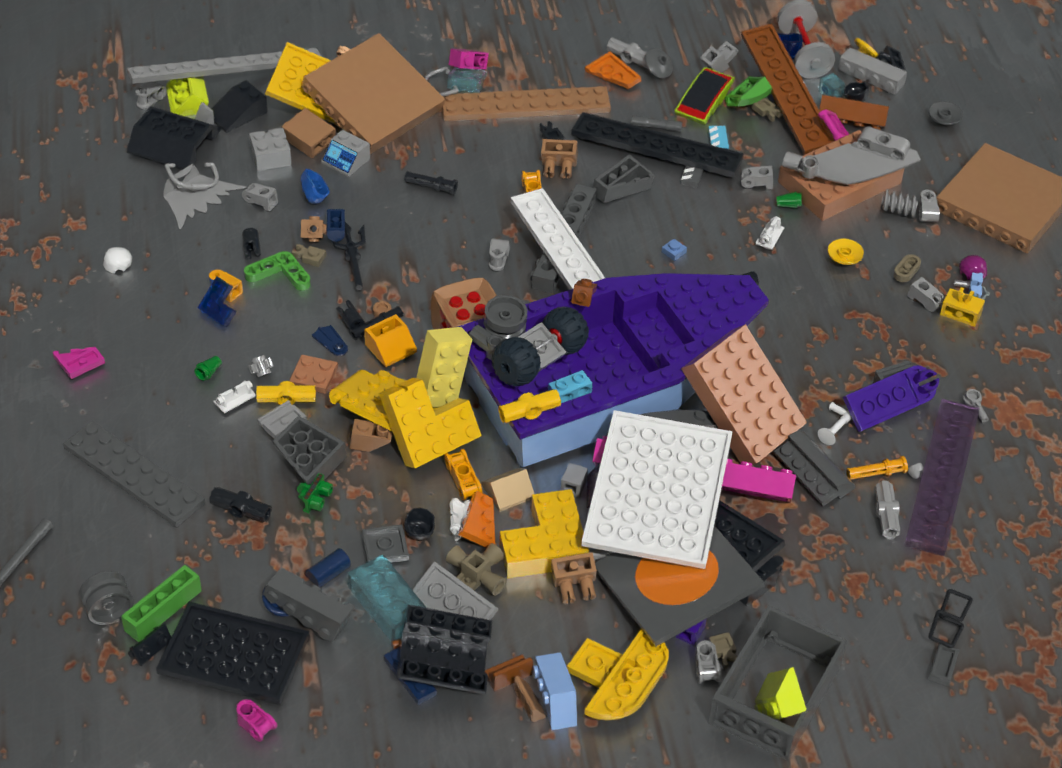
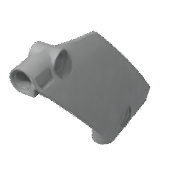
M865 127L857 142L852 144L847 143L814 156L809 155L804 158L803 156L787 152L782 166L802 172L805 178L819 177L848 185L884 176L917 163L921 159L916 150L910 149V142L907 139L871 127Z

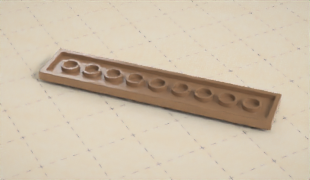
M606 86L451 94L444 96L446 101L443 106L444 121L582 114V112L588 114L611 112Z

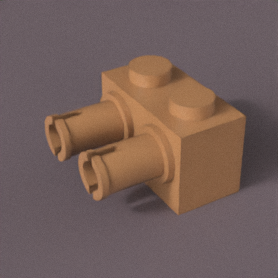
M543 139L541 157L542 165H545L544 177L548 178L549 173L550 178L554 177L555 166H562L560 176L565 179L567 173V179L571 178L572 166H577V141Z
M593 552L551 559L554 586L560 587L564 604H568V596L570 603L576 601L573 584H581L583 600H589V594L591 600L597 597L593 581H596L597 573Z

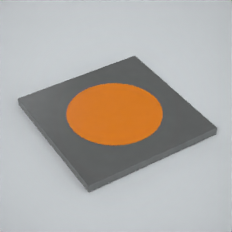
M715 526L706 569L616 552L595 562L598 575L655 647L765 587L764 581Z

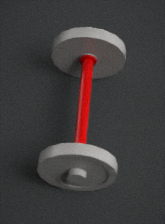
M794 0L781 8L777 15V23L784 34L790 36L801 35L805 46L796 54L794 65L801 77L815 79L824 76L832 69L835 63V55L828 44L822 42L811 43L807 32L812 29L817 20V12L814 5L806 0Z

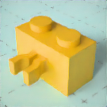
M962 287L959 291L950 288L943 301L940 315L975 327L982 314L985 300L973 296L974 291L966 294L963 292L964 288Z

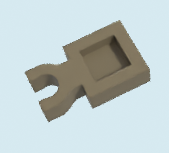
M767 98L752 104L751 108L762 117L768 116L771 122L775 121V116L778 118L782 116V112L775 109L776 105Z
M297 244L296 251L292 250L291 254L295 259H302L303 263L319 267L326 257V250L309 246L307 249L303 245Z
M729 632L709 637L708 641L712 642L716 647L717 658H722L723 669H728V661L734 663L737 658L735 655L737 648Z

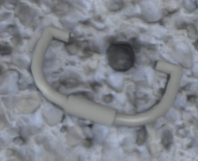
M445 66L428 73L424 78L428 80L437 73L445 71L449 74L450 71ZM454 85L453 90L440 94L444 97L457 93L459 90Z
M213 162L204 163L205 167L212 168L215 177L214 181L209 184H185L174 177L170 169L175 168V164H165L166 171L171 180L183 188L207 190L215 186L219 180L218 171Z

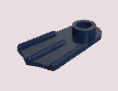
M332 325L318 327L316 332L312 334V337L332 354L342 356L348 352V346Z

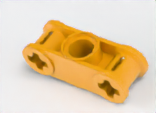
M536 170V172L522 171L521 178L524 193L542 189L540 170Z
M460 449V452L453 454L445 453L446 467L451 473L461 500H466L467 497H471L476 491L483 493L481 483L475 475L465 449Z

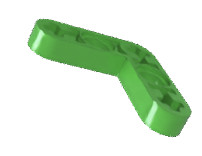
M287 251L279 252L244 268L245 280L249 282H256L282 271L297 290L304 291L311 286L309 274L295 257ZM266 265H272L273 267H272V268H265L264 266H266ZM291 269L298 270L297 272H289Z

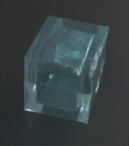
M832 73L820 78L818 91L822 95L843 97L845 83L836 74Z

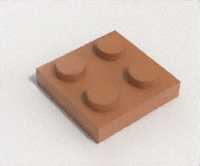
M301 355L289 381L294 383L295 386L316 385V392L326 394L338 369V362Z

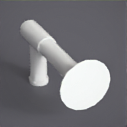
M834 402L830 404L829 410L842 415L841 418L831 428H821L818 431L820 441L828 446L835 443V433L852 419L849 410L836 405Z

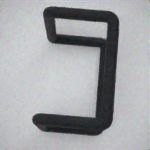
M948 589L941 610H937L928 635L929 639L953 648L964 628V624L961 621L964 620L973 602V598L953 589ZM950 593L968 600L960 617L945 612ZM939 617L960 626L951 644L933 637Z

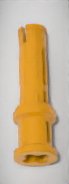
M900 456L899 459H884L881 463L847 468L846 474L850 480L881 474L885 476H891L893 473L899 472L904 474L908 472V464L905 456Z

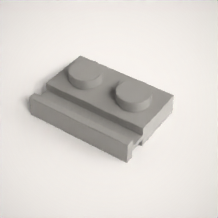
M288 400L260 417L258 425L263 426L264 430L275 439L298 415L306 420L307 418L302 411Z

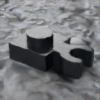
M548 121L547 127L540 123L539 130L542 133L543 139L565 140V137L557 127L552 128V122Z

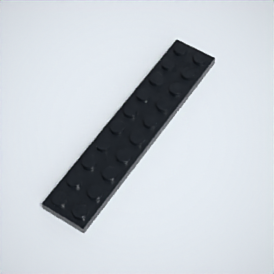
M582 112L571 130V135L580 139H587L611 147L649 155L661 160L672 161L676 164L722 174L726 177L734 178L744 157V153Z

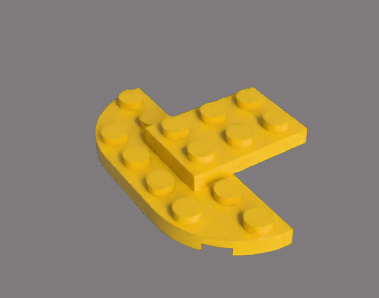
M642 629L623 655L587 638L567 665V670L570 674L599 688L585 708L584 715L597 720H615L636 712L646 701L664 674L668 663L669 650L665 642L655 647Z

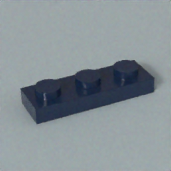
M400 647L384 655L386 664L418 705L437 695V690L432 684L399 678L397 669Z

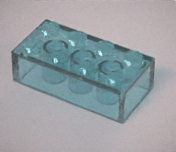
M384 554L347 572L348 588L391 642L401 639L408 605L427 608Z

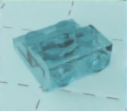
M454 67L448 75L447 88L453 90V86L456 85L459 90L458 92L464 90L468 91V93H480L483 89V82L487 78V71Z

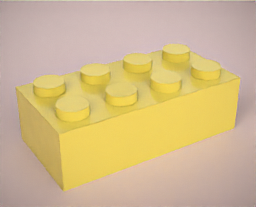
M462 327L427 330L416 378L423 379L432 407H441L459 397L472 343V338Z

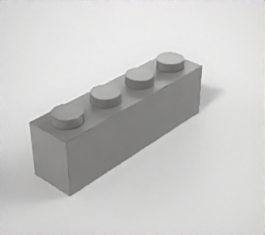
M849 48L840 57L838 70L895 95L905 85L907 72L852 48Z

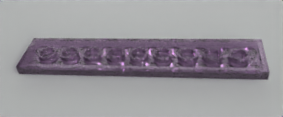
M945 399L941 400L904 546L945 556L980 408Z

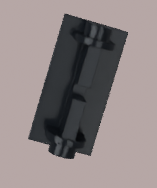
M165 623L159 627L156 626L152 632L144 637L143 641L141 640L129 648L128 655L132 659L136 657L140 666L169 643L171 635Z

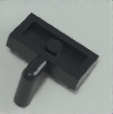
M886 46L883 50L884 52H879L877 57H875L880 61L884 59L887 61V64L906 71L900 51L892 47Z

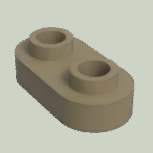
M906 255L895 267L894 278L899 282L910 281L920 269L921 259L916 255Z

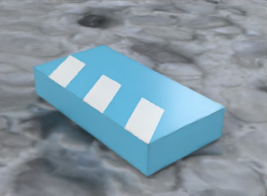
M709 126L710 145L729 150L726 126Z

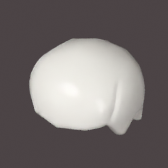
M110 248L105 253L103 266L105 270L111 273H115L119 269L124 272L131 266L132 256L125 248Z

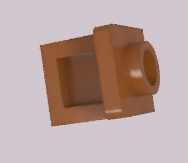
M590 279L578 280L574 284L571 303L589 307L592 295L596 292L597 284L592 283L593 281Z

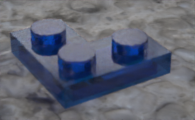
M216 276L197 308L223 326L228 327L237 312L224 303L233 286Z

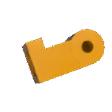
M213 270L209 273L211 289L223 293L225 300L231 303L243 293L242 281L222 270Z

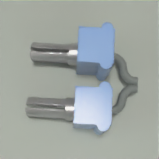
M972 273L970 281H954V286L969 288L968 293L974 291L973 296L984 300L990 293L982 286L983 273Z

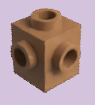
M309 216V220L301 219V238H309V242H319L320 239H324V235H327V224H324V220H320L319 216ZM316 226L317 230L312 232V227Z

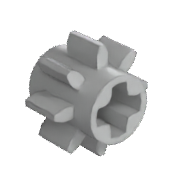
M261 355L251 359L253 363L249 366L251 374L256 373L258 377L271 373L270 368L274 366L271 358L266 359L265 355Z

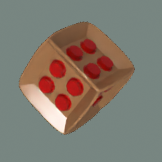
M472 278L445 285L433 291L431 297V322L433 330L454 328L484 318L486 304L497 296L489 282L484 278Z

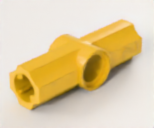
M283 381L278 386H257L256 399L257 402H278L279 405L288 400L292 405L294 402H316V385L295 386L290 381Z
M556 389L537 395L525 393L518 398V401L498 406V412L503 423L523 417L531 420L540 416L542 411L561 406V399Z

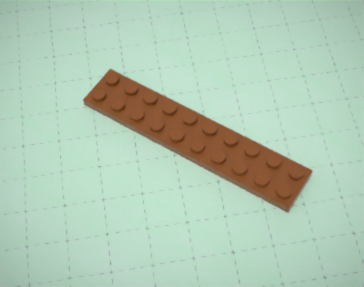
M772 23L741 31V37L761 75L765 76L772 86V95L803 154H808L834 142L831 131L823 119L819 118L818 114L820 111Z

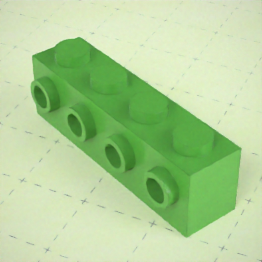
M186 565L182 566L121 615L124 631L137 642L143 640L156 626H160L202 591L199 575Z

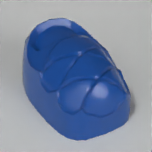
M310 169L303 171L300 181L303 193L310 203H321L330 193L326 182L315 171Z

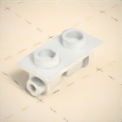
M778 216L773 217L767 223L756 245L771 250L774 248L785 228L781 226V219Z
M244 380L241 384L235 386L234 390L230 389L222 394H218V397L213 402L223 413H226L254 398L256 394L251 389L253 387L251 381Z
M453 498L449 503L450 513L452 514L450 516V531L455 535V541L462 538L458 533L463 527L462 522L467 516L470 500L462 503L458 498Z

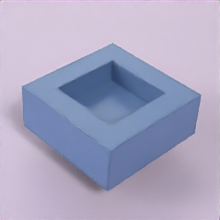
M673 239L662 247V253L676 261L687 253V247Z

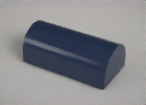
M327 209V237L331 241H340L345 236V209Z
M338 548L306 570L305 575L316 586L322 587L349 568L351 562L346 552Z

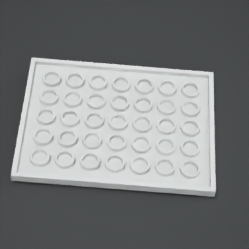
M614 410L581 546L706 569L733 431Z

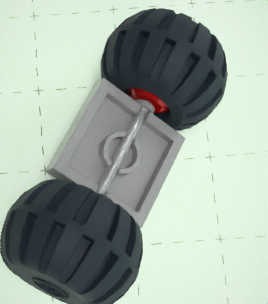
M558 307L551 310L545 316L543 322L522 335L504 339L496 346L492 355L494 372L505 384L511 386L529 384L537 376L538 372L564 355H570L582 349L589 333L587 322L583 319V315L571 307Z

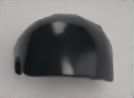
M865 82L850 83L844 89V96L849 100L864 102L869 96V85L867 86Z
M421 507L413 508L407 513L404 527L406 534L415 540L428 539L435 529V516L428 509Z

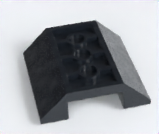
M150 106L133 126L127 153L163 164L174 163L176 168L185 169L191 164L194 165L197 161L195 150L205 138L214 140L221 131V127Z
M408 605L398 660L397 673L399 678L486 694L488 674L485 673L487 646L491 639L492 620Z

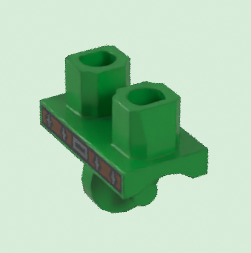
M318 473L312 484L300 483L297 486L298 497L305 504L303 512L309 513L311 509L321 511L324 507L325 498L320 497V495L330 497L332 494L333 484L324 481L323 474Z

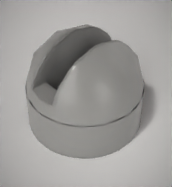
M921 462L908 467V473L912 478L918 479L923 476L924 468Z

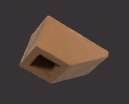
M354 419L350 449L366 452L373 451L391 443L392 431L371 421Z

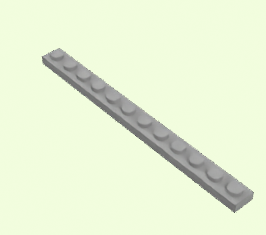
M317 48L305 49L321 56ZM283 52L136 66L127 68V75L131 83L135 84L273 69L277 67Z

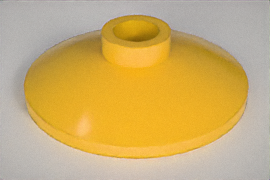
M837 239L829 244L828 255L837 263L852 265L862 260L864 250L856 241Z

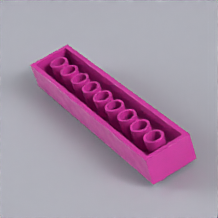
M602 436V439L597 438L592 461L596 467H600L607 436ZM727 459L721 490L791 503L796 475L792 474L793 471L781 469L778 472L773 471V467L761 465L760 468L752 467L753 464L741 461L740 464H735L732 462L733 460Z

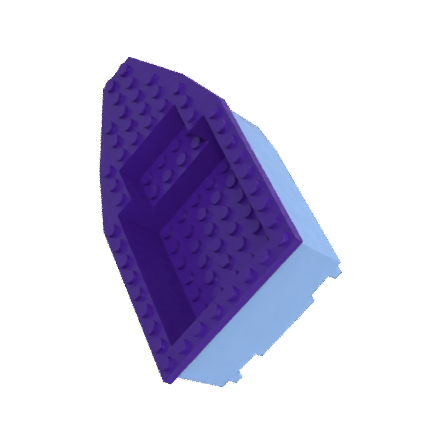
M663 273L604 278L592 282L597 284V289L592 295L589 307L571 303L573 289L525 304L528 309L526 331L543 322L545 316L555 308L571 307L576 309L583 315V319L586 320L589 329L587 341L582 349L576 353L564 355L538 372L537 376L529 384L511 386L499 379V376L494 372L492 360L486 357V351L472 341L464 372L466 384L468 387H472L479 398V404L506 446L509 445L517 457L519 467H526L596 442L597 438L602 439V436H606L609 431V423L614 410L639 415L679 409L695 393L681 368L732 329L745 324L748 326L768 306L769 299L750 275ZM484 318L458 327H462L469 335L473 327L477 325L484 326ZM581 370L584 371L592 382V393L563 402L561 406L542 411L540 416L530 420L523 417L507 423H503L500 419L498 406L518 401V398L525 393L537 395L547 392L548 383Z

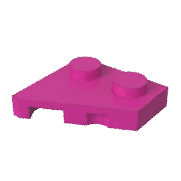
M96 347L70 349L71 353L59 354V351L52 352L54 359L70 379L105 364L104 357Z

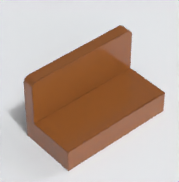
M522 654L485 670V673L488 674L487 681L495 692L513 684L515 676H519L522 679L533 675V660L531 657L525 659Z

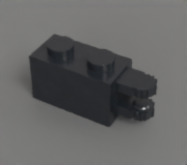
M773 556L756 571L758 576L764 581L765 587L741 599L740 601L745 606L751 604L776 585L777 576L782 573L783 568L781 566L784 564L781 556Z

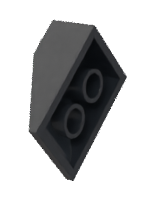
M245 80L233 86L211 108L213 110L214 123L228 133L267 113V97Z

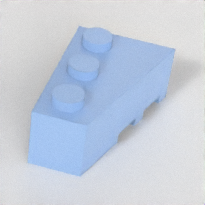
M561 652L535 656L536 665L533 666V675L535 679L538 678V689L542 693L551 730L577 726L576 690Z

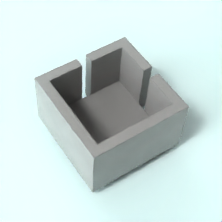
M283 128L268 130V133H265V131L249 133L250 149L257 171L291 165L290 147Z

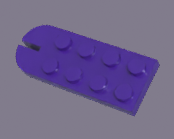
M916 365L844 396V402L858 432L930 401L936 394L940 379L937 378L919 386V382L933 377L937 373L923 366Z

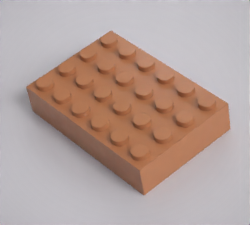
M861 131L853 132L805 154L803 158L832 150L847 143L857 142ZM781 165L778 182L790 193L795 191L801 193L802 204L823 221L884 192L886 189L901 184L904 168L878 178L846 185L819 177L805 178L802 172Z
M746 324L732 329L681 368L717 427L722 430L733 431L730 447L740 463L742 461L752 463L753 465L757 464L787 440L790 434L798 431L807 423Z

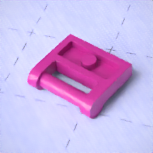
M825 109L818 114L819 118L823 119L834 136V141L849 135L836 113Z

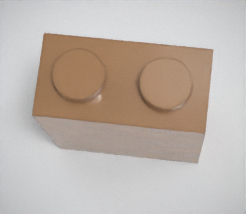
M306 108L298 112L282 126L286 140L312 159L328 147L331 139L336 135L333 126Z

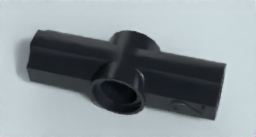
M214 487L209 498L211 504L228 509L230 514L237 518L247 516L261 522H267L272 512V506L254 500L245 491L234 493L220 487Z

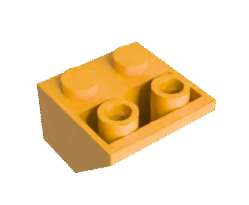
M397 314L364 329L366 347L385 367L417 352L407 325Z

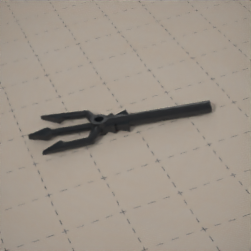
M345 222L347 243L338 244V241H333L335 248L346 250L345 259L351 263L356 289L362 290L363 284L357 259H361V255L357 248L366 243L365 226L363 225L358 231V234H361V241L355 243L352 242L350 235L352 229Z

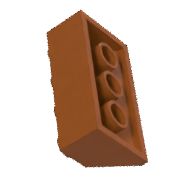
M822 95L819 111L821 112L826 109L836 113L842 124L852 122L855 123L854 126L864 127L869 125L871 128L881 130V128H885L889 106Z

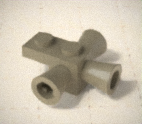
M491 543L483 554L474 550L469 556L460 546L456 545L447 554L446 562L461 568V573L456 578L474 591L483 583L496 596L506 585V578L491 572V566L504 560V554L497 545Z

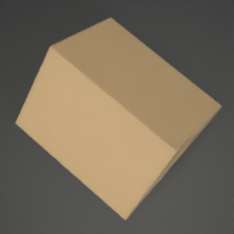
M516 468L481 482L489 497L493 498V503L499 512L532 500V494H535L527 469Z

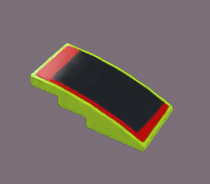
M704 67L675 109V115L706 125L710 116L714 115L718 105L721 106L735 77Z

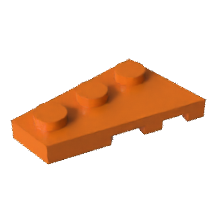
M612 52L606 53L585 66V72L627 89L641 82V76Z
M476 491L471 497L467 508V516L462 522L463 527L458 535L487 548L489 544H495L493 498Z

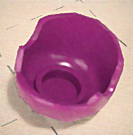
M969 255L960 261V273H964L967 280L970 281L972 273H983V279L987 276V264L982 257Z

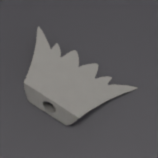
M193 164L174 175L176 179L185 176L182 181L185 184H209L214 181L212 178L199 174ZM168 178L165 183L163 197L170 205L176 217L179 230H181L187 215L191 218L194 217V209L207 213L206 203H222L217 195H230L226 191L247 187L218 180L215 186L207 190H190L178 186L171 178Z

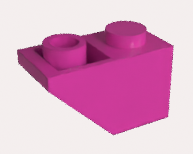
M451 48L449 65L467 69H487L489 53Z

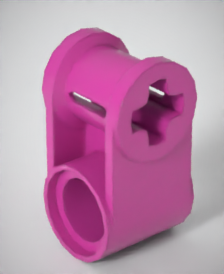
M246 699L237 704L238 724L256 741L261 742L265 734L277 728L274 718L253 701Z

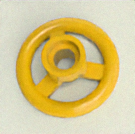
M860 38L854 39L855 44L859 47V52L873 58L877 57L878 53Z

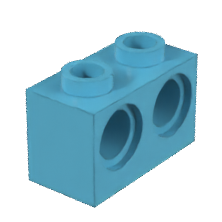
M581 370L548 383V391L556 389L561 403L592 393V382L584 371Z

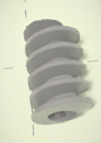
M886 189L881 207L884 206V211H887L890 207L891 213H894L897 209L899 215L903 210L905 216H908L911 212L912 218H914L919 200L916 201V195L909 199V194H906L903 198L902 192L896 196L894 190L889 195L888 189Z

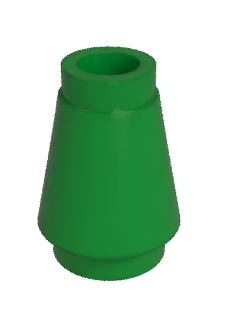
M795 191L777 196V206L796 209L802 207L801 193Z
M213 356L198 363L194 370L195 375L200 380L210 379L222 364L221 359L218 356Z

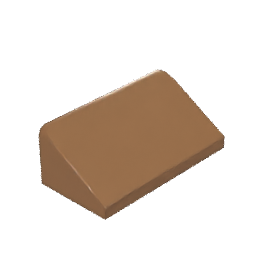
M515 676L514 691L530 720L536 722L546 718V714L529 683L521 677Z

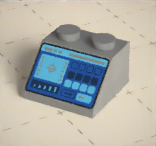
M341 130L331 139L322 158V164L349 177L370 160V143Z

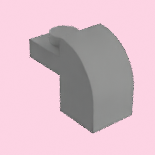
M725 41L718 50L710 46L700 59L710 69L722 73L729 68L728 63L739 51L736 47Z

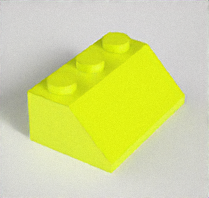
M203 76L172 79L166 84L172 113L182 116L196 115L202 102L207 106L209 104Z
M794 667L767 674L755 699L756 705L754 709L774 719L785 718L807 711Z

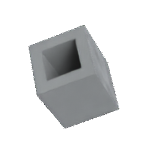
M569 463L561 479V490L572 489L574 497L580 498L587 483L588 468Z

